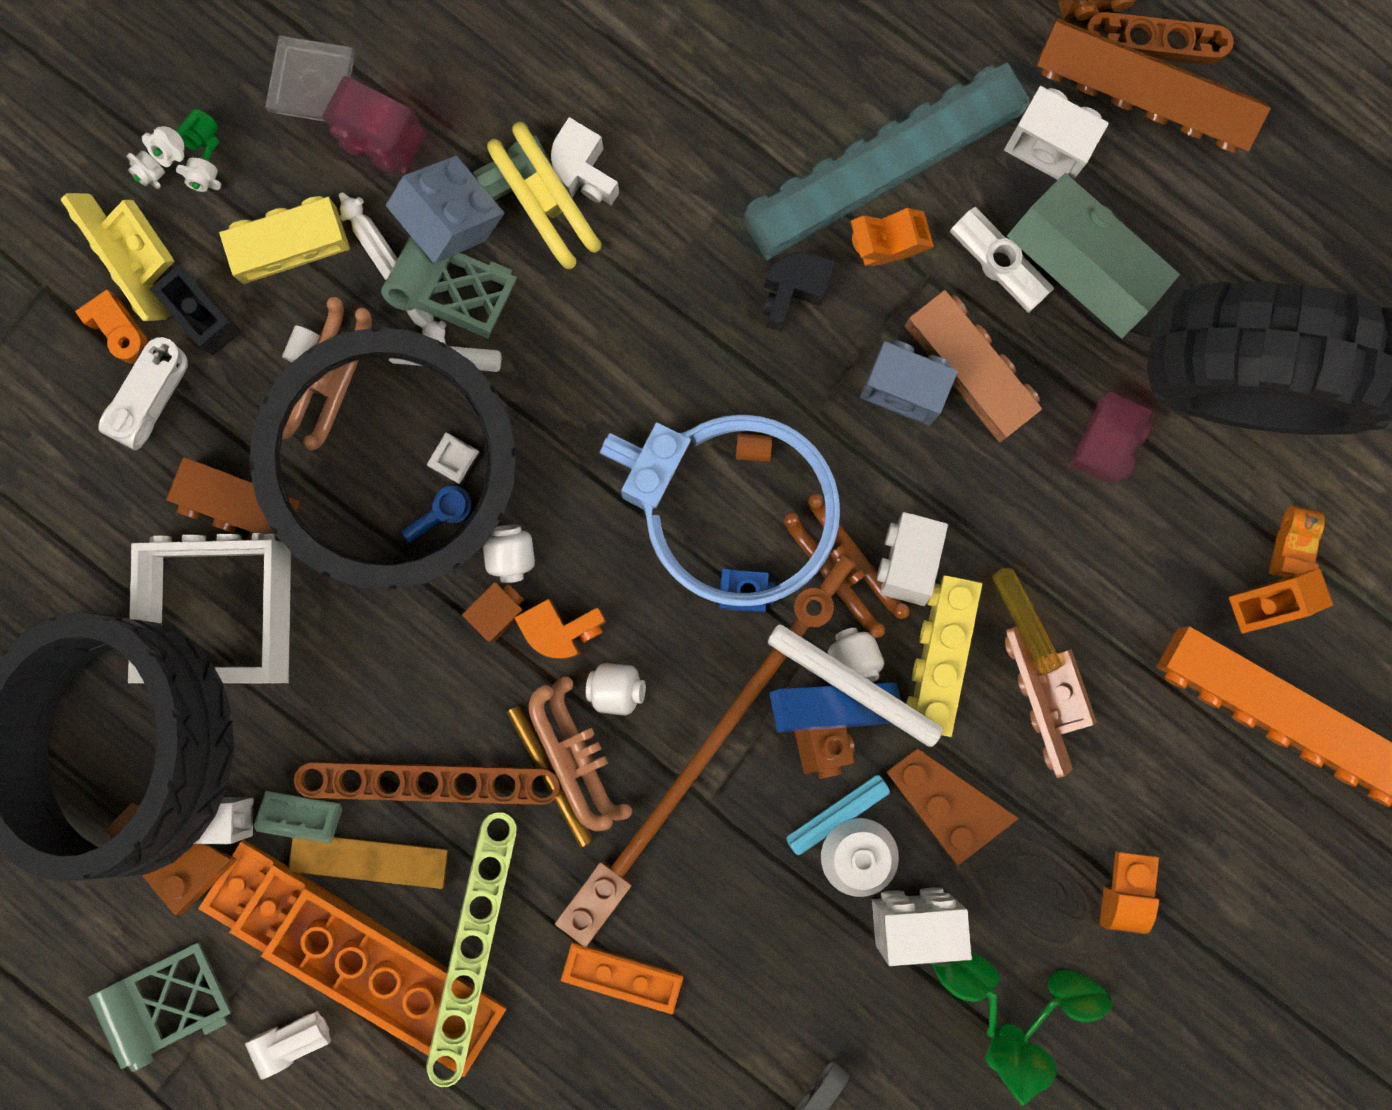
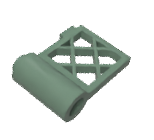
M410 236L385 281L381 292L384 299L397 309L411 311L417 308L488 339L509 298L517 277L511 275V269L491 261L490 265H487L462 253L455 254L434 264ZM449 262L464 268L468 276L451 279L446 269ZM492 280L503 285L504 288L500 292L487 295L481 282ZM473 285L479 297L462 301L456 288ZM448 290L454 303L441 305L430 299L433 294ZM484 306L489 318L486 323L470 317L467 310Z
M200 942L88 997L120 1069L129 1066L131 1072L153 1062L152 1053L201 1028L206 1035L228 1024L225 1016L232 1013ZM194 953L201 968L196 982L174 976L180 960ZM172 964L169 974L159 971ZM149 975L165 979L166 982L159 1001L145 997L137 981ZM203 977H205L209 987L201 985ZM172 982L193 988L186 1009L164 1003ZM198 990L213 995L220 1010L208 1016L191 1012ZM148 1005L156 1007L154 1014H152ZM164 1009L182 1015L178 1030L163 1038L157 1025L161 1010ZM188 1017L198 1020L185 1027Z

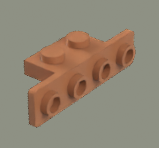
M1023 624L1016 625L1006 630L1008 636L1005 638L1006 649L1012 659H1016L1020 674H1018L1019 687L1023 695L1028 696L1033 708L1030 712L1033 727L1037 733L1041 732L1046 746L1043 748L1045 762L1050 770L1054 769L1057 778L1064 777L1073 768L1061 734L1092 726L1097 721L1072 649L1035 660Z

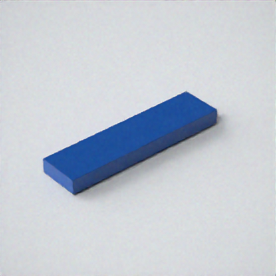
M897 683L875 684L901 701ZM835 686L777 689L769 693L777 732L892 724Z

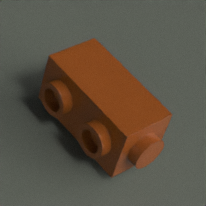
M846 727L794 731L804 775L818 772L819 779L841 775V766L854 763V742L851 735L847 733Z

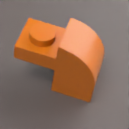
M906 208L882 219L863 215L851 220L854 232L852 234V242L855 250L863 258L865 266L882 265L902 260L934 248L924 211Z
M549 599L515 617L519 628L530 646L542 655L557 659H568L580 655L581 653L574 640L580 638L582 643H585L603 633L600 626L607 623L601 610L597 607L565 625L555 605Z
M1115 851L1112 887L1104 886L1100 926L1110 930L1148 934L1151 931L1159 905V899L1155 898L1159 857Z

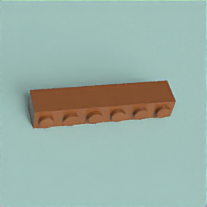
M1059 18L1055 19L1037 60V66L1043 68L1041 74L1049 79L1062 82L1063 77L1078 82L1075 88L1086 94L1097 96L1098 91L1112 96L1110 102L1126 110H1132L1133 105L1147 110L1145 115L1147 118L1164 125L1167 124L1168 120L1182 124L1180 129L1182 132L1201 139L1203 134L1217 139L1215 145L1233 153H1236L1238 148L1249 152L1271 109L1267 102Z

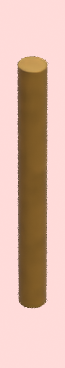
M518 705L507 711L508 717L535 766L554 770L521 706ZM541 775L549 792L552 794L554 790L552 779ZM562 788L561 793L554 801L578 845L582 848L594 840L589 830L575 816Z

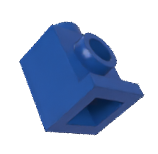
M722 569L720 590L741 593V586L748 583L754 586L755 592H760L775 587V582L768 581L769 573ZM770 602V603H766V604H767V605H774V602ZM719 603V609L765 613L766 604L732 606Z

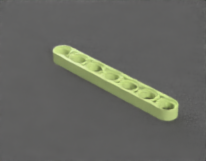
M492 813L483 820L479 830L426 1065L429 1079L439 1087L454 1085L461 1078L464 1070L516 837V824L505 813ZM496 818L505 820L509 826V834L502 841L492 840L487 833L489 823ZM487 857L496 858L501 866L499 875L492 880L483 879L478 871L480 862ZM478 896L487 897L492 904L490 914L483 919H476L470 913L471 901ZM470 935L479 937L483 943L481 954L475 958L464 957L461 952L462 941ZM461 975L471 977L474 982V990L466 998L456 997L451 990L453 981ZM452 1015L460 1016L465 1021V1030L457 1038H449L442 1031L444 1021ZM442 1056L452 1057L456 1062L454 1074L446 1079L437 1077L433 1072L435 1061Z

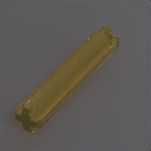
M1004 568L993 575V580L1040 672L1047 675L1057 671L1062 667V662L1015 571L1012 568Z

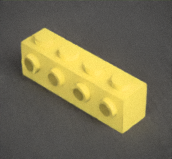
M945 575L937 578L932 596L927 602V605L932 607L929 621L924 620L921 628L919 642L924 644L921 659L916 658L913 667L912 681L916 682L914 696H909L906 704L941 726L943 729L941 735L952 737L982 583Z

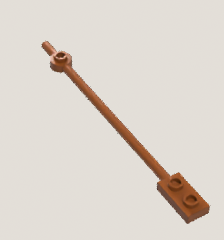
M842 556L819 588L811 587L803 590L797 596L794 604L797 618L788 629L802 637L809 627H820L826 624L834 611L831 597L855 564L845 556ZM811 600H817L822 605L821 612L817 615H811L806 610V605ZM773 648L615 863L611 866L603 859L558 918L555 923L556 926L585 948L632 886L633 882L624 875L786 659V655Z

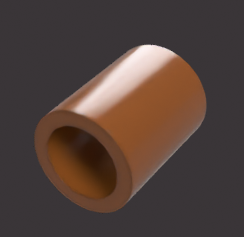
M738 433L736 460L770 462L772 435Z

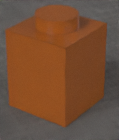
M494 582L462 616L489 643H495L516 622L515 617L526 612L520 605L524 598L509 583L503 588L500 584Z

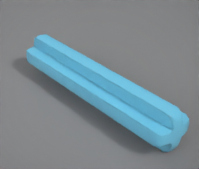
M875 775L787 835L786 840L795 854H803L825 839L837 825L854 819L889 795L888 786L879 775Z

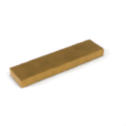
M334 836L331 844L293 838L289 870L295 873L443 889L445 887L449 849Z

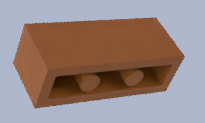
M183 457L166 499L178 504L177 513L199 520L202 513L214 518L212 526L234 533L236 527L249 531L250 533L247 538L249 540H252L253 533L275 534L256 500L252 482ZM288 496L291 505L297 512L300 501Z

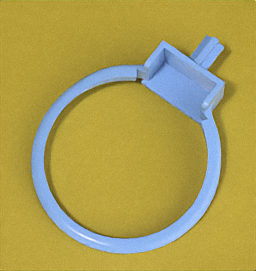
M730 415L711 419L688 431L677 433L656 422L643 449L609 433L603 443L600 454L632 469L621 490L622 498L644 509L650 540L661 563L680 584L700 597L732 606H755L777 601L797 591L815 576L832 550L840 520V502L835 479L824 457L817 448L799 432L783 423L761 416ZM737 431L761 432L788 443L808 461L819 479L824 494L825 524L816 551L798 573L780 585L768 590L753 593H733L715 589L702 583L690 575L678 563L664 538L660 516L653 515V508H657L691 440L696 447L706 440L726 433Z

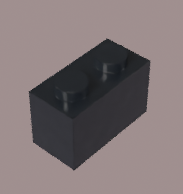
M180 264L150 288L152 293L194 342L212 356L242 332L194 275Z

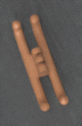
M331 297L327 301L328 316L317 344L336 336L339 332L344 315V306L337 297ZM366 308L357 309L355 312L356 327L354 331L371 328L372 317L370 312ZM359 361L350 362L328 372L307 389L292 410L283 432V439H289L297 431L314 392L327 397L314 430L311 435L304 437L302 444L305 449L310 451L317 450L323 445Z
M562 677L552 685V688L548 685H543L532 693L529 701L531 721L579 822L586 828L596 832L608 830L613 825V820L618 821L629 818L632 815V808L628 804L615 805L608 798L595 770L608 764L605 756L595 760L592 756V753L602 749L599 742L588 746L585 741L595 735L592 728L578 733L564 701L565 693L573 688V681L569 677ZM548 700L552 714L564 738V741L560 743L544 710V704ZM582 777L595 806L602 815L597 816L591 812L576 778Z

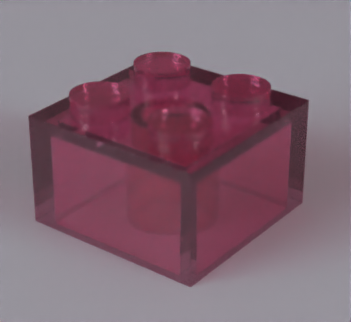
M344 75L322 115L331 129L330 134L339 140L338 145L343 150L355 156H359L360 152L372 157V163L391 173L393 169H396L406 174L426 135L412 108Z

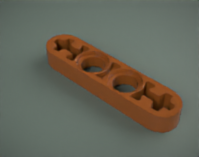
M1109 12L1094 15L1085 28L1100 35V32L1096 30L1099 25L1105 26V32L1109 33L1106 38L1118 42L1120 34H1117L1121 27H1124L1121 42H1118L1158 59L1209 65L1221 62L1232 50L1234 44L1231 32L1220 25ZM1134 28L1144 29L1149 35V42L1145 45L1135 44L1130 38V31ZM1171 32L1181 33L1186 39L1185 48H1172L1167 40L1168 34ZM1211 38H1215L1216 45L1221 46L1217 52L1212 51V45L1206 44ZM1195 41L1196 43H1200L1199 46L1195 50H1193Z

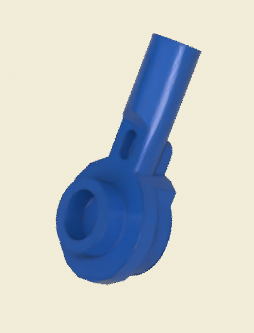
M458 486L442 488L435 496L432 510L401 531L405 539L411 543L441 521L447 523L464 521L472 509V500L469 493Z

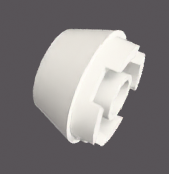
M855 818L842 822L828 834L822 846L821 864L825 876L836 889L847 895L864 897L878 893L891 882L898 867L899 855L894 838L885 827L873 820Z

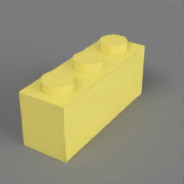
M311 197L301 203L302 206L289 210L286 208L274 209L267 212L265 218L256 221H237L229 226L230 229L219 232L232 275L242 284H246L350 250L341 219L339 218L338 209L329 197Z

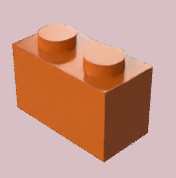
M1320 568L1258 585L1229 597L1242 634L1308 617L1333 606Z

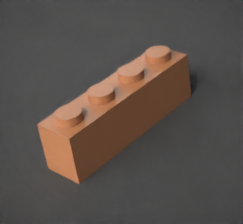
M944 290L912 315L905 324V327L928 356L935 355L944 358L951 363L950 368L958 370L952 385L1000 443L1042 410L1038 404L1040 398L1030 385L1026 383L1023 385L1014 375L1016 369L1012 362L1004 354L998 355L991 347L990 343L992 341L986 330L978 324L976 326L973 325L965 315L968 312L963 302L957 296H950Z

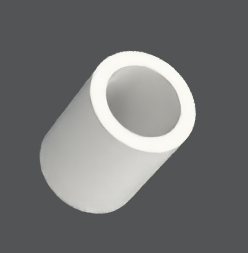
M295 325L282 358L293 362L306 350L316 345L320 335Z

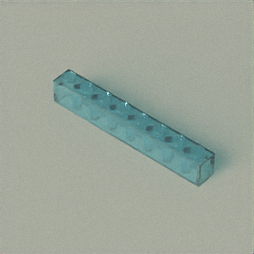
M1008 62L998 68H995L994 65L986 67L974 77L975 81L965 87L962 84L953 86L942 95L943 99L937 103L930 105L929 102L918 106L910 113L909 119L900 124L897 121L888 123L877 132L878 136L867 143L864 139L853 143L845 150L846 155L835 161L832 158L825 159L812 169L813 173L802 180L799 177H794L780 187L781 192L770 198L763 195L752 201L747 206L748 210L744 214V224L766 261L1024 114L1031 100Z

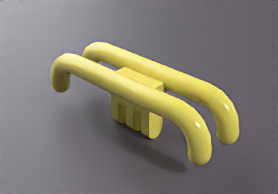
M517 122L512 127L513 134L537 171L536 173L524 180L500 140H490L487 144V149L551 252L564 268L572 269L576 265V258L569 251L547 215L550 218H555L563 212L582 243L592 253H596L601 249V241L587 223L536 143L528 126L523 122Z

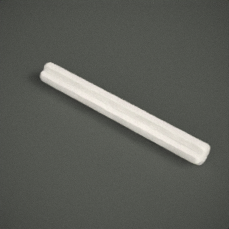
M783 625L775 627L769 636L768 644L925 745L933 747L941 737L943 730L941 726Z

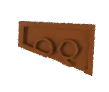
M917 748L913 749L885 771L957 866L1019 819Z
M131 803L109 825L105 831L111 838L120 833L135 815L141 803ZM193 844L194 846L174 863L142 876L175 916L184 915L237 859L227 853H221L209 846V844Z

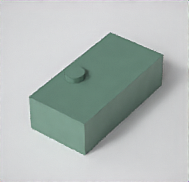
M1066 173L1026 212L1007 235L1010 240L1121 339L1154 307L1180 275L1119 221L1109 208L1101 205Z

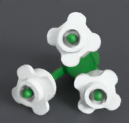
M193 109L175 131L163 126L157 127L153 134L145 133L142 136V142L147 147L149 154L141 151L136 157L131 153L127 155L131 165L128 170L132 174L133 179L137 182L139 181L144 186L150 183L159 189L161 185L157 180L165 174V171L159 164L169 167L174 160L182 161L184 159V145L192 150L204 147L201 159L189 158L186 166H177L176 172L186 178L185 184L191 189L201 192L207 191L208 187L219 190L221 183L215 180L218 170L209 162L213 150L220 142L213 136L218 130L216 122L205 112Z

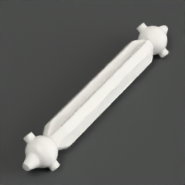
M344 192L340 193L341 215L339 218L344 222L346 220L351 221L354 234L384 279L387 280L398 258L371 218L362 214L363 199L357 197V199L350 198ZM417 308L407 311L413 322L423 328V335L445 343L444 328L446 323L444 321H434L433 315Z

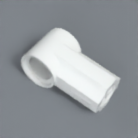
M315 1011L280 1029L278 1026L271 1028L245 1042V1046L262 1080L289 1067L294 1063V1060L329 1044L331 1039L324 1017L318 1011Z

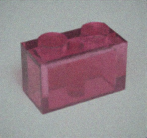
M1108 392L1100 398L1070 466L1110 485L1121 481L1122 478L1127 479L1136 462V458L1132 457L1137 443L1142 445L1151 430L1152 424L1147 421L1152 411L1112 392Z

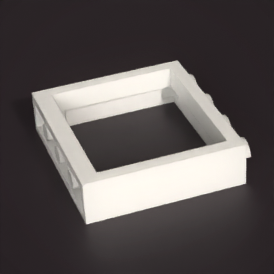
M253 533L252 540L241 541V535L217 534V541H206V536L182 535V542H172V537L153 536L150 537V543H132L130 619L161 623L162 626L163 557L264 555L262 667H215L223 683H289L291 551L282 541H276L275 534ZM129 661L128 683H144L135 666Z

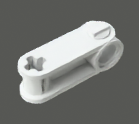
M164 337L149 341L114 400L104 411L99 423V431L133 450H138L145 444L155 422L188 366L185 353L175 343ZM163 355L167 357L172 356L169 362L160 361Z

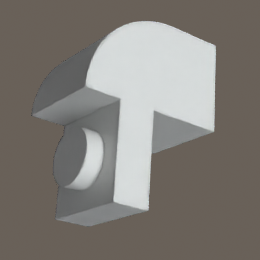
M569 117L552 146L551 161L553 169L571 198H573L578 188L582 187L581 192L592 201L600 203L603 200L612 205L619 194L618 182L592 167L604 149L602 137Z

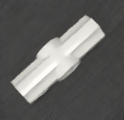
M976 207L969 210L950 230L957 240L982 264L985 275L992 280L998 281L1028 313L1054 289L1022 255V249L1012 240L1005 238ZM1000 252L1007 255L1010 259V266L1001 267L996 264L993 254Z

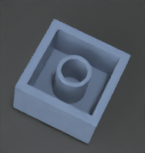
M457 156L404 175L386 204V207L434 264L485 242L504 215L503 210Z
M893 340L891 344L884 341L875 358L860 398L930 426L941 414L958 370L950 368L951 363L944 358L935 355H929L928 358L913 353L914 348L904 342Z

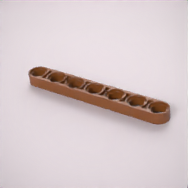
M315 761L299 767L294 777L295 788L304 797L329 799L543 805L555 800L562 789L555 771L541 767ZM309 769H317L323 775V785L318 790H311L305 784L304 777ZM350 769L358 772L362 780L360 788L354 792L347 790L342 783L344 773ZM385 771H393L398 775L400 785L397 791L390 793L381 787L380 778ZM423 772H431L437 777L438 787L434 793H424L419 788L418 780ZM462 773H469L476 779V790L470 795L462 794L457 788L456 781ZM500 774L510 775L515 781V790L509 796L500 795L495 789V780ZM539 775L548 776L554 783V790L548 797L537 795L533 789V782Z

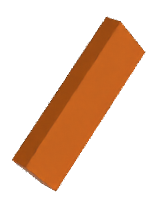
M572 941L561 981L673 1015L684 974L588 945L585 948L580 943Z

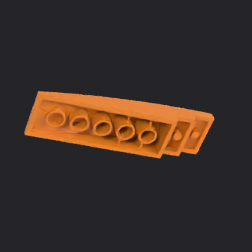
M243 839L232 855L237 861L214 883L198 909L231 928L229 933L263 952L261 957L428 1055L448 968L300 873L290 871L287 865ZM458 976L453 981L451 990L456 997L466 998L473 992L474 985ZM482 990L462 1073L463 1077H465L506 1011L504 1005ZM457 1015L448 1017L442 1025L443 1033L449 1038H457L465 1030V1021ZM442 1056L436 1060L451 1070H456V1062L452 1057Z

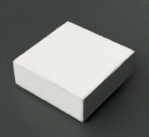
M446 432L427 466L462 485L480 452Z

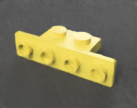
M66 193L61 198V201L68 210L70 218L79 226L89 241L91 249L100 257L110 272L112 280L119 285L130 301L134 312L143 321L167 319L171 315L170 312L152 293L150 288L153 287V283L175 261L134 200H122L106 217L91 194Z

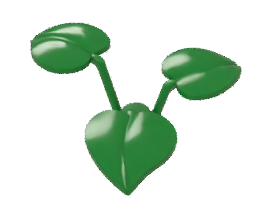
M971 952L972 960L929 963L934 968L942 985L954 996L972 1002L981 1001L986 996L988 997L989 1028L986 1034L992 1039L985 1053V1060L992 1069L998 1072L1004 1084L1021 1106L1026 1105L1033 1097L1050 1087L1057 1075V1067L1051 1056L1040 1046L1027 1043L1052 1010L1061 1005L1066 1015L1071 1019L1081 1022H1092L1103 1018L1113 1005L1111 996L1107 995V992L1089 977L1073 970H1059L1050 976L1047 983L1048 990L1056 998H1053L1024 1033L1018 1027L1011 1024H1005L998 1028L997 994L992 988L998 985L1000 975L990 962L980 955Z

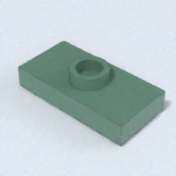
M265 791L253 827L257 832L331 844L342 807L340 803Z

